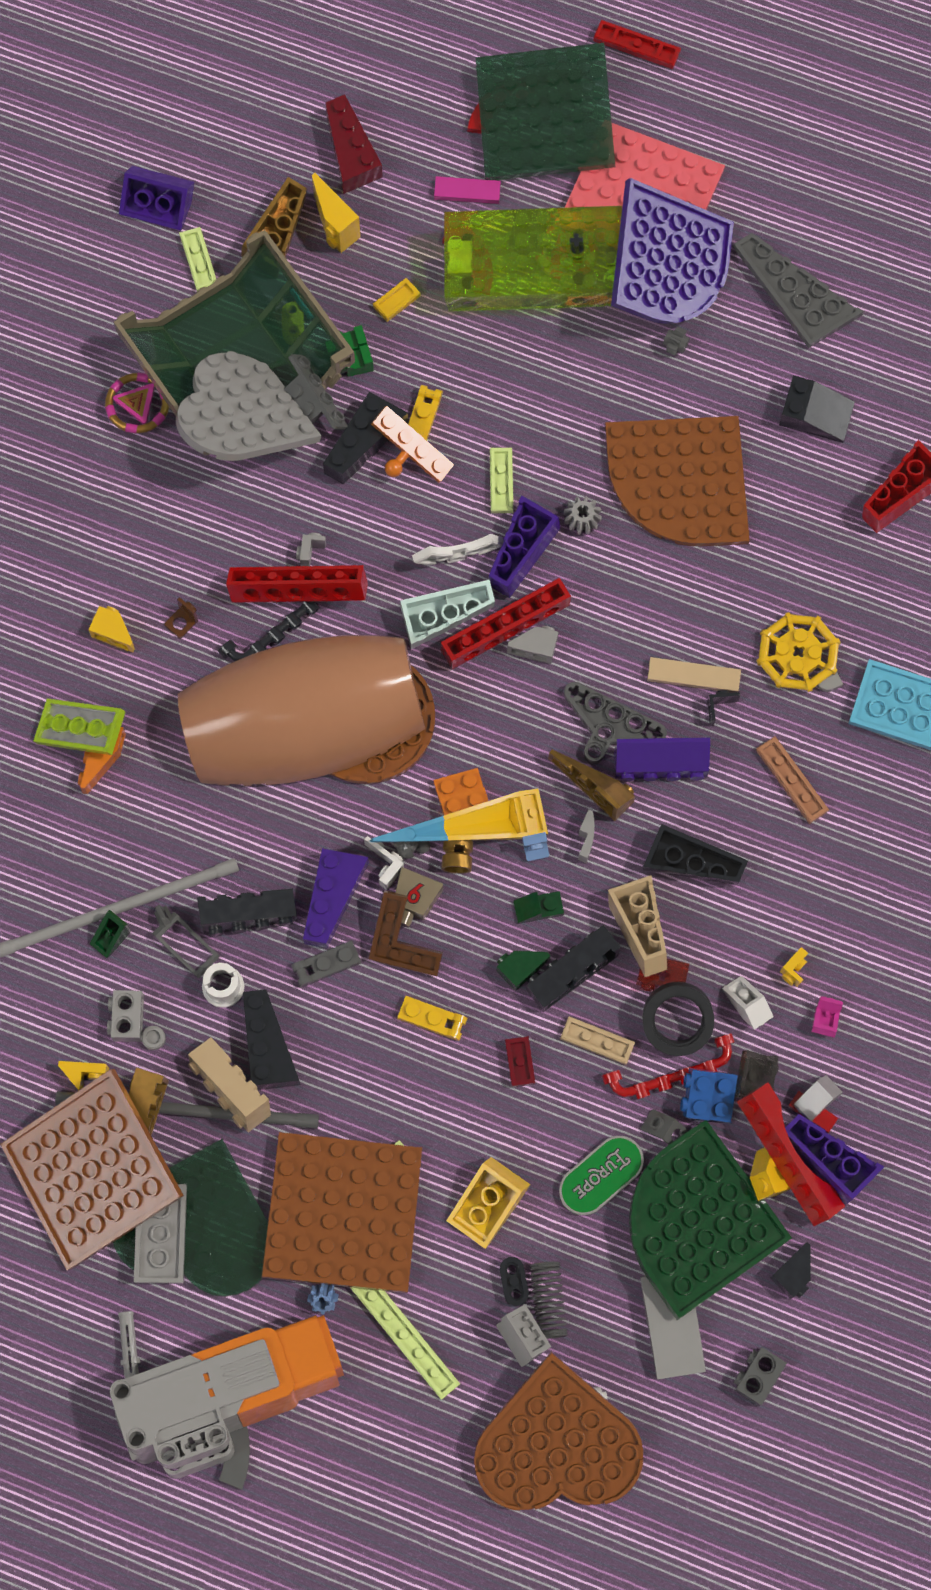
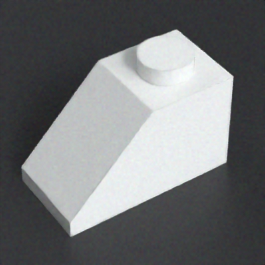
M740 976L722 988L742 1019L754 1030L774 1017L765 997L744 977Z

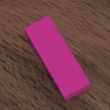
M436 176L434 200L499 204L501 181Z

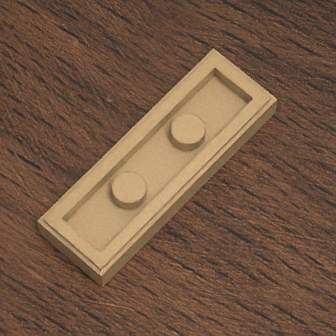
M570 1016L560 1037V1040L627 1065L635 1044L631 1040Z

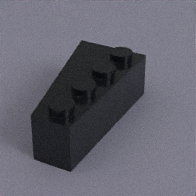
M267 990L243 992L251 1081L257 1086V1090L301 1085Z

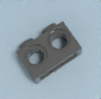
M763 1347L759 1348L758 1351L753 1349L746 1361L749 1363L748 1368L745 1372L741 1370L733 1382L737 1385L734 1391L757 1406H762L787 1364ZM761 1358H766L770 1361L771 1368L768 1372H764L759 1368L758 1363ZM748 1379H753L758 1383L756 1393H751L746 1389Z

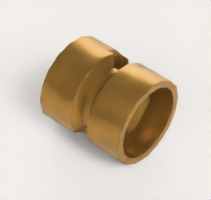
M473 840L443 841V851L446 854L442 856L441 869L449 873L471 872L472 857L469 854L473 852Z

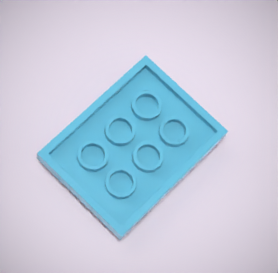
M869 659L848 724L931 750V679Z

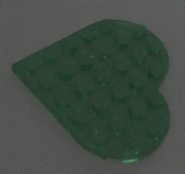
M220 1139L169 1169L177 1184L187 1185L184 1274L194 1286L203 1292L214 1296L230 1297L251 1290L263 1279L262 1272L268 1221L224 1140ZM136 1228L113 1242L114 1248L121 1260L132 1270H134Z

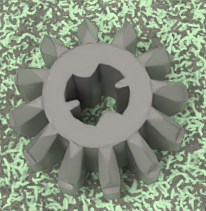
M577 496L575 503L568 502V508L564 509V515L566 516L564 523L570 524V531L577 529V534L580 535L582 530H585V533L590 534V528L594 530L598 528L597 523L601 522L602 516L599 515L601 508L595 507V500L589 503L587 496L584 497L583 501ZM579 514H581V516H582V514H586L587 516L584 517V515H583V518H582V517H579Z

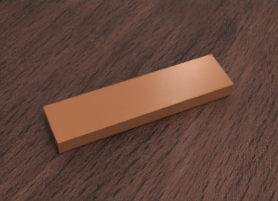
M776 736L756 748V752L809 824L829 811Z

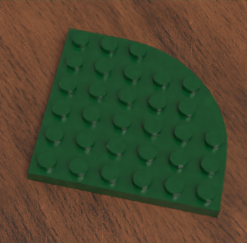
M704 1120L659 1152L641 1174L632 1195L629 1229L635 1256L645 1276L676 1320L682 1318L792 1239L764 1199L758 1201L751 1180L707 1120Z

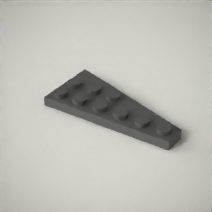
M753 233L734 243V250L808 348L863 315L864 311L850 305L847 299L833 293L827 285L803 268L799 269L791 263L789 258L786 256L782 257L773 250L772 246Z

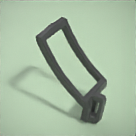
M156 906L154 915L160 926L152 934L191 973L199 978L220 957L219 954L201 939L175 912L171 914L167 906ZM177 920L213 954L197 971L161 937Z

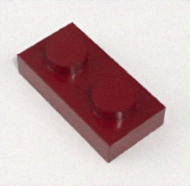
M529 1036L505 1039L512 1088L534 1085L536 1082Z

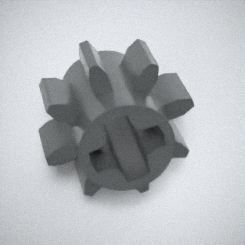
M678 326L675 330H668L663 344L667 346L666 352L674 356L678 351L684 353L690 340L686 336L687 330Z

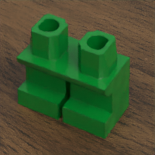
M362 325L353 327L352 331L346 333L340 332L354 351L355 362L351 367H345L340 373L347 372V376L350 377L373 372V360ZM332 339L326 341L329 355L340 351Z

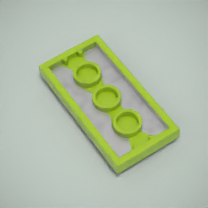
M47 699L33 742L45 746L112 755L125 711L121 708Z

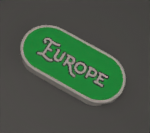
M613 1136L602 1142L563 1177L559 1188L560 1200L563 1206L573 1214L584 1216L594 1214L640 1174L644 1163L640 1146L634 1140L625 1136Z

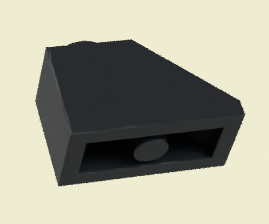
M808 1242L770 1277L790 1299L795 1295L800 1298L809 1289L806 1284L811 1280V1245Z

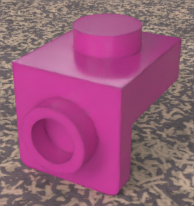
M821 996L815 1009L811 1032L835 1038L843 1002Z

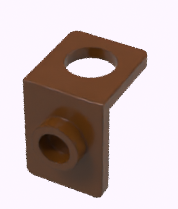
M179 597L177 599L179 609L165 622V627L181 639L198 622L196 614L197 609L190 602H185ZM178 618H183L186 620V627L178 630L173 626L174 621Z

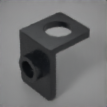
M727 690L716 692V694L709 695L707 705L710 726H714L715 723L714 704L738 702L740 692L729 693Z

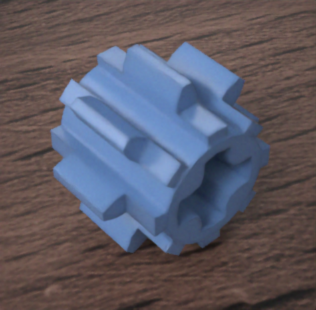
M321 1283L319 1286L313 1285L311 1287L312 1294H309L307 1302L311 1303V1306L313 1305L312 1311H319L321 1314H325L326 1311L330 1310L334 1311L335 1302L338 1301L339 1294L335 1293L334 1285H325L324 1283Z

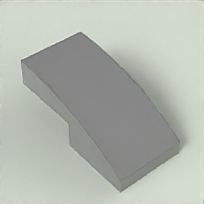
M589 809L578 835L586 839L578 857L579 861L586 864L593 844L595 827L593 811Z

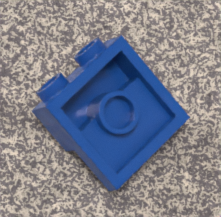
M689 1068V1073H685L683 1082L686 1094L685 1097L681 1098L680 1111H683V1116L686 1118L731 1123L738 1075Z

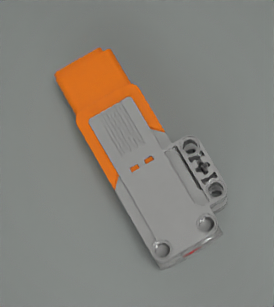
M315 1315L276 1330L263 1328L192 1354V1356L188 1355L134 1376L117 1380L110 1387V1396L131 1460H137L141 1464H149L159 1460L169 1477L179 1479L231 1459L235 1449L230 1432L292 1410L300 1400L340 1386L338 1377L344 1376L325 1317L324 1315L319 1317ZM229 1445V1448L225 1453H219L222 1452V1450L226 1449V1447ZM180 1467V1468H179L178 1470H176V1471H171V1470H169V1469H176V1468Z

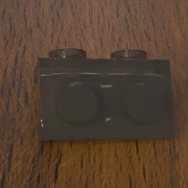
M743 1050L735 1097L741 1099L769 1082L774 1090L775 1076L779 1068V1057Z

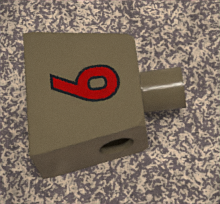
M402 867L395 892L408 896L401 926L409 928L414 917L421 920L426 918L443 891V883Z

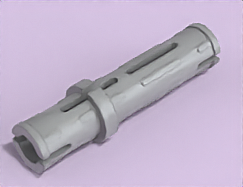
M133 1311L118 1313L123 1360H120V1363L124 1369V1378L139 1374L138 1364H140V1358H137ZM127 1326H128V1332H129V1343H130V1346H129V1347H128V1342H127V1331H126V1327H127ZM129 1352L131 1353L132 1373H130Z

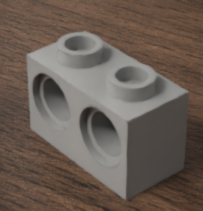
M113 990V997H109L108 1010L112 1011V1021L108 1020L107 1034L111 1035L114 1042H142L143 992ZM123 1000H131L132 1005L126 1010L120 1008V1003ZM122 1023L131 1024L130 1030L126 1033H120L119 1026Z

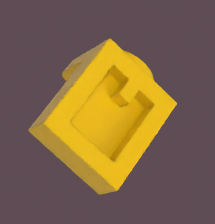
M802 947L780 970L783 974V980L791 986L794 984L798 987L803 981L793 971L795 969L799 972L807 963L804 958L808 952Z

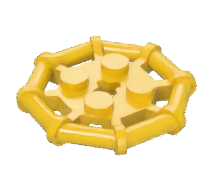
M787 612L785 616L770 627L762 629L760 632L759 657L756 661L757 665L761 666L774 681L775 687L811 692L822 681L832 674H836L838 671L836 669L838 648L841 642L822 622V617L818 615L816 617L795 615ZM793 624L809 625L811 627L809 631H806L802 628L794 629ZM786 625L788 626L789 631L780 638L774 636ZM816 629L821 633V635L826 639L827 642L820 643V641L813 634ZM770 642L776 645L775 655L768 656ZM794 649H803L804 656H794ZM829 649L828 662L824 663L821 661L822 650ZM776 662L784 671L781 676L771 663ZM816 668L824 669L809 679L808 674ZM798 674L803 677L804 681L786 678L788 675Z

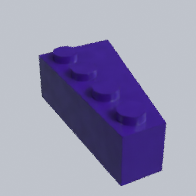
M522 495L517 510L511 519L512 522L509 530L503 539L504 542L501 550H499L489 574L491 588L508 598L513 595L560 530V522L557 515Z
M322 848L303 936L305 945L328 949L341 922V918L345 910H347L350 900L360 883V879L369 864L368 857Z
M800 1114L785 1127L795 1151L804 1164L815 1175L834 1187L845 1206L884 1168L883 1165L873 1162L865 1154L850 1148L844 1141L826 1133V1130Z

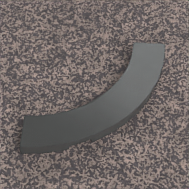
M247 1426L230 1432L235 1452L231 1459L224 1462L219 1481L240 1490L243 1489L247 1477L250 1459V1441Z

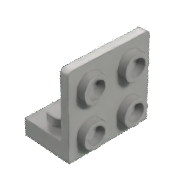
M526 1305L508 1313L496 1325L521 1367L527 1365L551 1348V1345Z

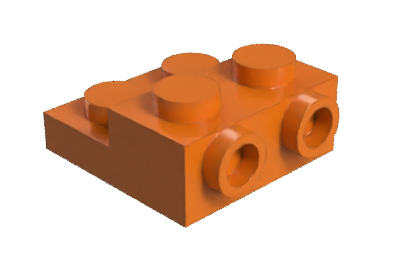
M478 768L433 780L443 816L489 801Z

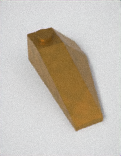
M553 749L549 752L548 759L612 820L616 821L634 803V791L626 783L622 784L620 781Z

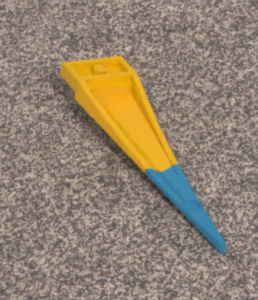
M537 788L518 791L372 838L370 842L522 839L524 836L543 832L548 834L539 789Z

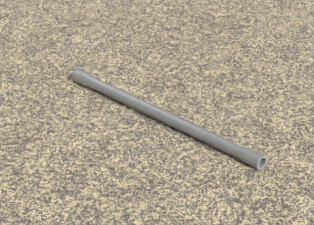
M233 858L198 873L16 939L1 942L0 958L25 947L100 921L108 910L119 914L212 879L238 872L239 868L236 860Z

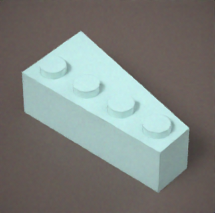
M490 580L401 600L400 607L411 649L493 608L495 600Z

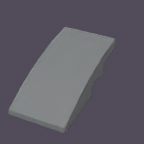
M640 1277L656 1378L664 1379L706 1372L696 1308L679 1320H676L647 1277Z

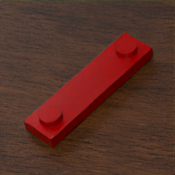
M604 20L600 21L593 38L594 42L670 69H674L681 52L680 47Z

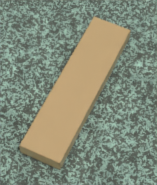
M650 657L647 681L715 691L727 690L730 693H735L739 691L741 669Z

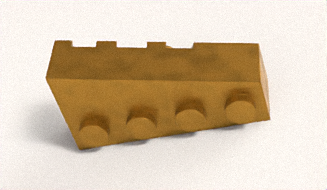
M288 177L246 240L252 234L260 233L265 229L286 258L305 202L307 188ZM246 240L242 245V257L247 252ZM266 251L255 265L279 279L281 269L268 251Z
M136 1068L130 1083L129 1096L152 1136L169 1080L163 1075Z

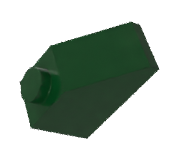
M513 951L510 955L505 953L497 961L499 965L496 967V972L514 991H517L550 960L551 955L548 952Z

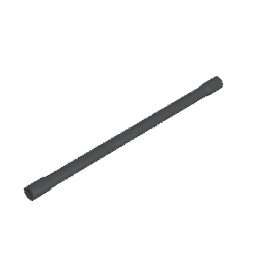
M57 1091L55 1105L57 1106L75 1093ZM162 1102L159 1114L233 1120L232 1117L234 1116L229 1109L225 1111L222 1107ZM271 1112V1116L261 1123L318 1129L319 1115Z

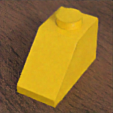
M99 606L89 627L91 637L133 653L135 648L119 611L110 606L106 608Z
M765 1147L756 1151L750 1180L758 1201L790 1190V1187Z

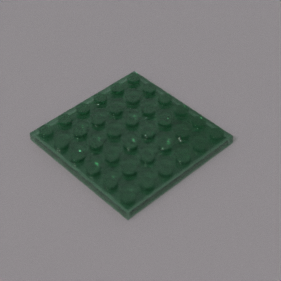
M604 43L475 57L485 180H504L616 167Z

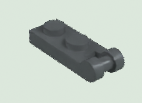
M351 940L308 959L298 961L292 964L291 967L293 972L297 973L299 977L298 983L302 988L359 965L361 960ZM312 967L314 974L308 975L305 969Z

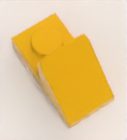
M58 1061L60 1069L78 1090H81L84 1086V1076H87L89 1080H95L109 1071L107 1064Z

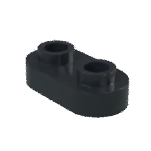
M508 1257L500 1265L503 1293L509 1305L518 1307L527 1301L529 1295L523 1263L518 1258ZM514 1266L516 1273L513 1275L509 1274L507 1268ZM512 1291H520V1298H513L511 1295Z

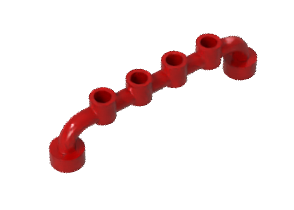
M730 1033L714 1039L716 1047H722L723 1052L719 1058L627 1088L619 1084V1080L623 1078L620 1070L602 1075L604 1085L609 1084L613 1092L618 1096L631 1097L636 1095L637 1099L650 1096L649 1090L658 1088L659 1092L673 1088L672 1083L680 1080L683 1085L685 1073H689V1068L717 1072L716 1068L724 1066L731 1058V1044L735 1042L733 1035Z

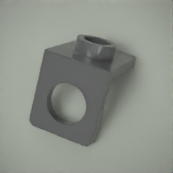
M654 1109L650 1111L641 1127V1130L662 1139L668 1145L674 1142L672 1141L674 1130L679 1129L678 1138L688 1132V1129L675 1118Z

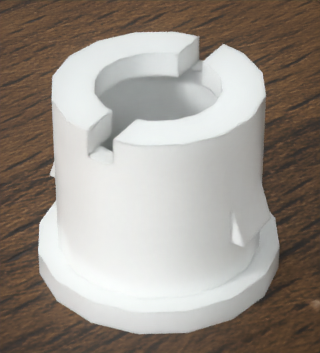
M216 963L207 968L203 976L202 990L204 997L210 1004L215 1007L226 1008L233 1006L241 999L245 985L243 977L236 969L227 963ZM224 973L233 976L231 984L225 990L220 991L210 987V982L218 974Z

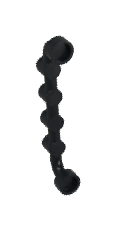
M304 601L297 610L287 615L279 625L273 627L245 653H237L236 649L238 646L232 640L227 641L218 652L224 659L229 657L233 661H237L256 652L266 650V646L271 642L277 645L286 637L283 634L284 631L289 627L293 631L296 630L303 623L300 619L306 613L312 616L320 609L318 606L320 601Z

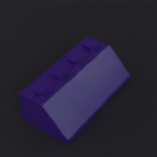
M710 738L617 739L614 751L615 779H620L624 782L633 781L634 778H644V781H656L657 778H667L669 781H678L681 778H690L693 781L703 780L709 773Z

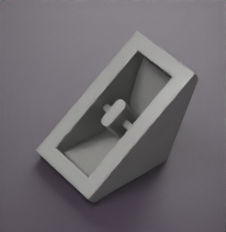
M825 1075L817 1080L793 1106L806 1119L812 1121L843 1092Z

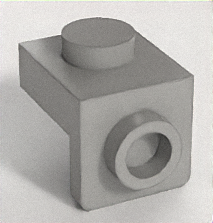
M319 533L303 534L302 545L297 546L296 559L300 560L301 566H310L312 547L326 548L325 536Z

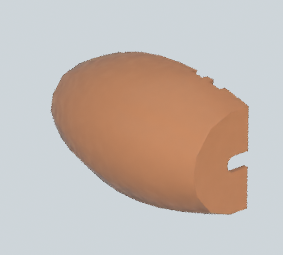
M340 635L286 643L234 661L204 676L178 693V708L184 738L192 765L200 782L230 786V784L252 786V784L274 785L317 778L366 762L368 758L379 753L384 754L388 752L387 749L398 743L402 744L425 729L404 638L379 635Z

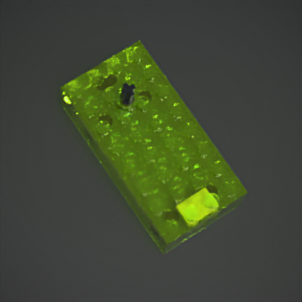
M622 206L444 212V298L448 311L611 306Z

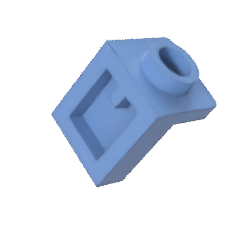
M546 832L522 837L527 861L549 857Z

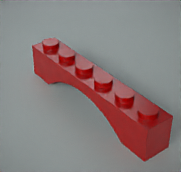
M769 1082L738 1100L739 1107L812 1225L816 1226L825 1222L841 1211L845 1205L834 1187L815 1175L795 1151L785 1129L781 1102Z

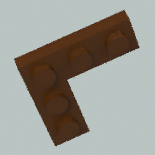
M385 890L369 960L437 976L443 952L398 941L408 896Z

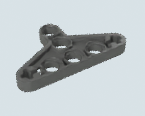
M571 682L565 687L564 698L592 734L584 749V758L587 762L591 764L600 763L610 745H616L617 739L652 738L653 734L649 731H646L645 736L642 735L646 724L649 725L648 730L652 732L660 731V736L662 737L657 738H666L667 730L665 726L581 683ZM578 689V694L580 696L576 695L574 698L570 697V691ZM585 693H587L588 695L585 698L584 705L580 704L582 702V697H584ZM592 698H597L600 700L601 706L598 709H593L588 705V701ZM613 708L619 709L622 716L619 719H612L609 716V711ZM632 719H639L642 722V727L636 730L632 729L629 722ZM601 728H608L611 731V736L607 739L601 738L598 731ZM596 747L601 751V755L598 758H591L588 755V750Z

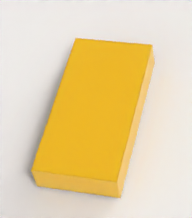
M405 278L374 302L373 308L388 322L418 299L421 293Z

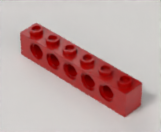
M364 565L229 567L226 586L231 602L365 601L368 581Z
M558 578L441 642V652L453 670L570 606L571 595L562 580Z

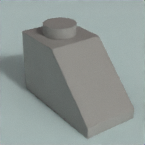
M536 626L509 641L507 654L551 664L558 640V632L549 626Z

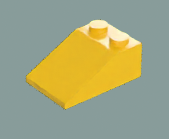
M314 173L312 174L313 194L326 235V242L332 249L336 248L342 253L360 238L359 216Z
M490 1157L481 1165L446 1221L486 1249L516 1208L530 1184Z

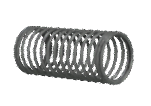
M558 1261L535 1263L529 1266L531 1267L530 1270L534 1271L530 1274L533 1276L531 1281L535 1282L531 1286L535 1288L532 1292L537 1293L533 1295V1298L536 1299L533 1303L538 1304L534 1307V1309L538 1310L534 1314L540 1315L535 1318V1320L539 1321L537 1324L541 1326L540 1329L567 1325V1323L541 1324L566 1320L565 1317L540 1319L547 1316L563 1315L566 1312L539 1313L565 1308L564 1306L540 1308L545 1305L561 1304L564 1301L538 1302L547 1299L563 1298V1295L539 1296L563 1292V1290L536 1291L563 1286L562 1284L537 1285L562 1281L561 1278L535 1280L543 1277L560 1276L561 1273L536 1274L560 1270L561 1265ZM566 1328L541 1330L546 1339L560 1338L568 1335V1329Z

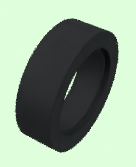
M666 983L655 989L647 998L642 1013L643 1029L649 1042L659 1051L672 1056L690 1055L700 1050L713 1033L714 1012L711 1002L702 990L690 983ZM684 997L690 999L699 1007L702 1021L698 1031L692 1037L676 1041L666 1038L658 1031L655 1025V1014L658 1007L667 999Z

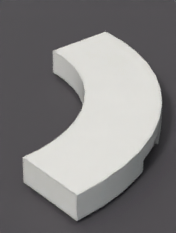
M489 534L461 545L449 547L429 546L415 553L412 557L414 563L435 565L436 561L447 560V563L465 560L467 555L478 554L480 556L502 547L504 541L500 536Z

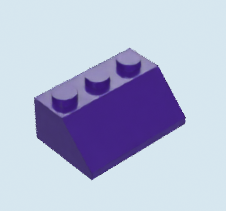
M131 166L124 173L119 214L181 231L192 203L195 182Z

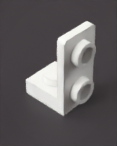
M367 836L364 839L365 845L391 864L390 866L386 865L378 875L380 877L379 885L388 890L400 875L402 867L404 868L403 859L394 851L389 853L385 850V845L382 842H370L371 838Z

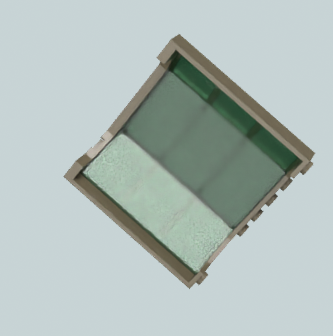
M265 229L260 233L252 234L246 240L247 252L231 273L226 276H220L208 287L200 288L195 295L181 300L174 308L163 311L157 318L136 320L135 313L132 310L129 313L121 314L114 321L116 332L175 415H177L181 402L189 395L195 393L193 388L195 369L200 361L209 355L233 351L266 363L285 387L299 375L288 357L291 354L303 355L309 360L313 372L321 379L325 390L328 386L333 388L342 377L340 372L345 367H351L355 362L354 351ZM203 451L204 456L210 455L209 453Z

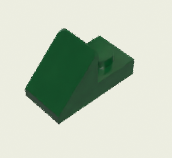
M560 891L538 895V892H533L513 901L518 924L564 916Z

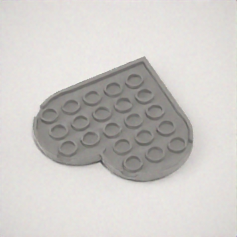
M233 351L209 355L200 361L193 376L195 393L189 395L181 402L176 415V427L183 440L202 454L205 451L209 454L217 455L216 459L244 460L319 443L321 439V434L309 418L303 414L300 406L291 398V395L286 393L284 390L285 386L266 363Z

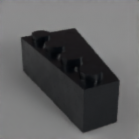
M369 392L347 425L348 427L323 463L324 474L344 484L371 456L373 457L379 451V448L387 441H390L371 425L382 409L388 406L407 424L408 412Z
M661 824L643 865V870L738 885L748 860Z
M293 888L262 891L260 896H255V893L250 892L241 893L237 898L229 897L227 894L217 895L215 899L206 901L205 896L197 897L200 924L204 934H209V937H218L223 935V932L228 931L243 933L246 932L247 928L256 927V930H264L274 924L289 926L294 921H298Z
M602 925L596 931L586 936L577 946L574 945L566 951L561 959L552 961L546 967L547 970L541 975L537 973L527 981L529 984L526 991L539 1008L545 1012L616 959L621 947L605 926Z

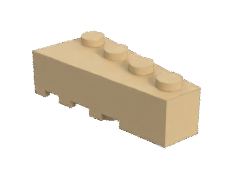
M650 875L609 889V908L644 976L647 977L667 970V953L652 876Z
M211 1037L188 1054L190 1061L188 1066L196 1076L198 1074L201 1075L206 1089L210 1093H216L219 1097L217 1099L218 1103L225 1111L228 1109L234 1115L232 1119L240 1129L244 1127L247 1132H250L271 1116L269 1099L264 1094L260 1095L257 1086L251 1080L249 1082L245 1081L246 1077L237 1065H230V1057Z

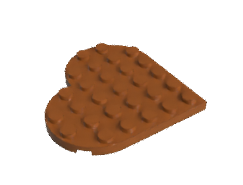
M551 1351L482 1431L475 1447L474 1466L477 1479L484 1492L497 1504L516 1511L540 1509L552 1503L561 1494L583 1505L609 1504L627 1494L637 1482L643 1467V1446L634 1424Z

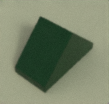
M108 910L90 945L108 958L131 933V930L126 922L111 910Z

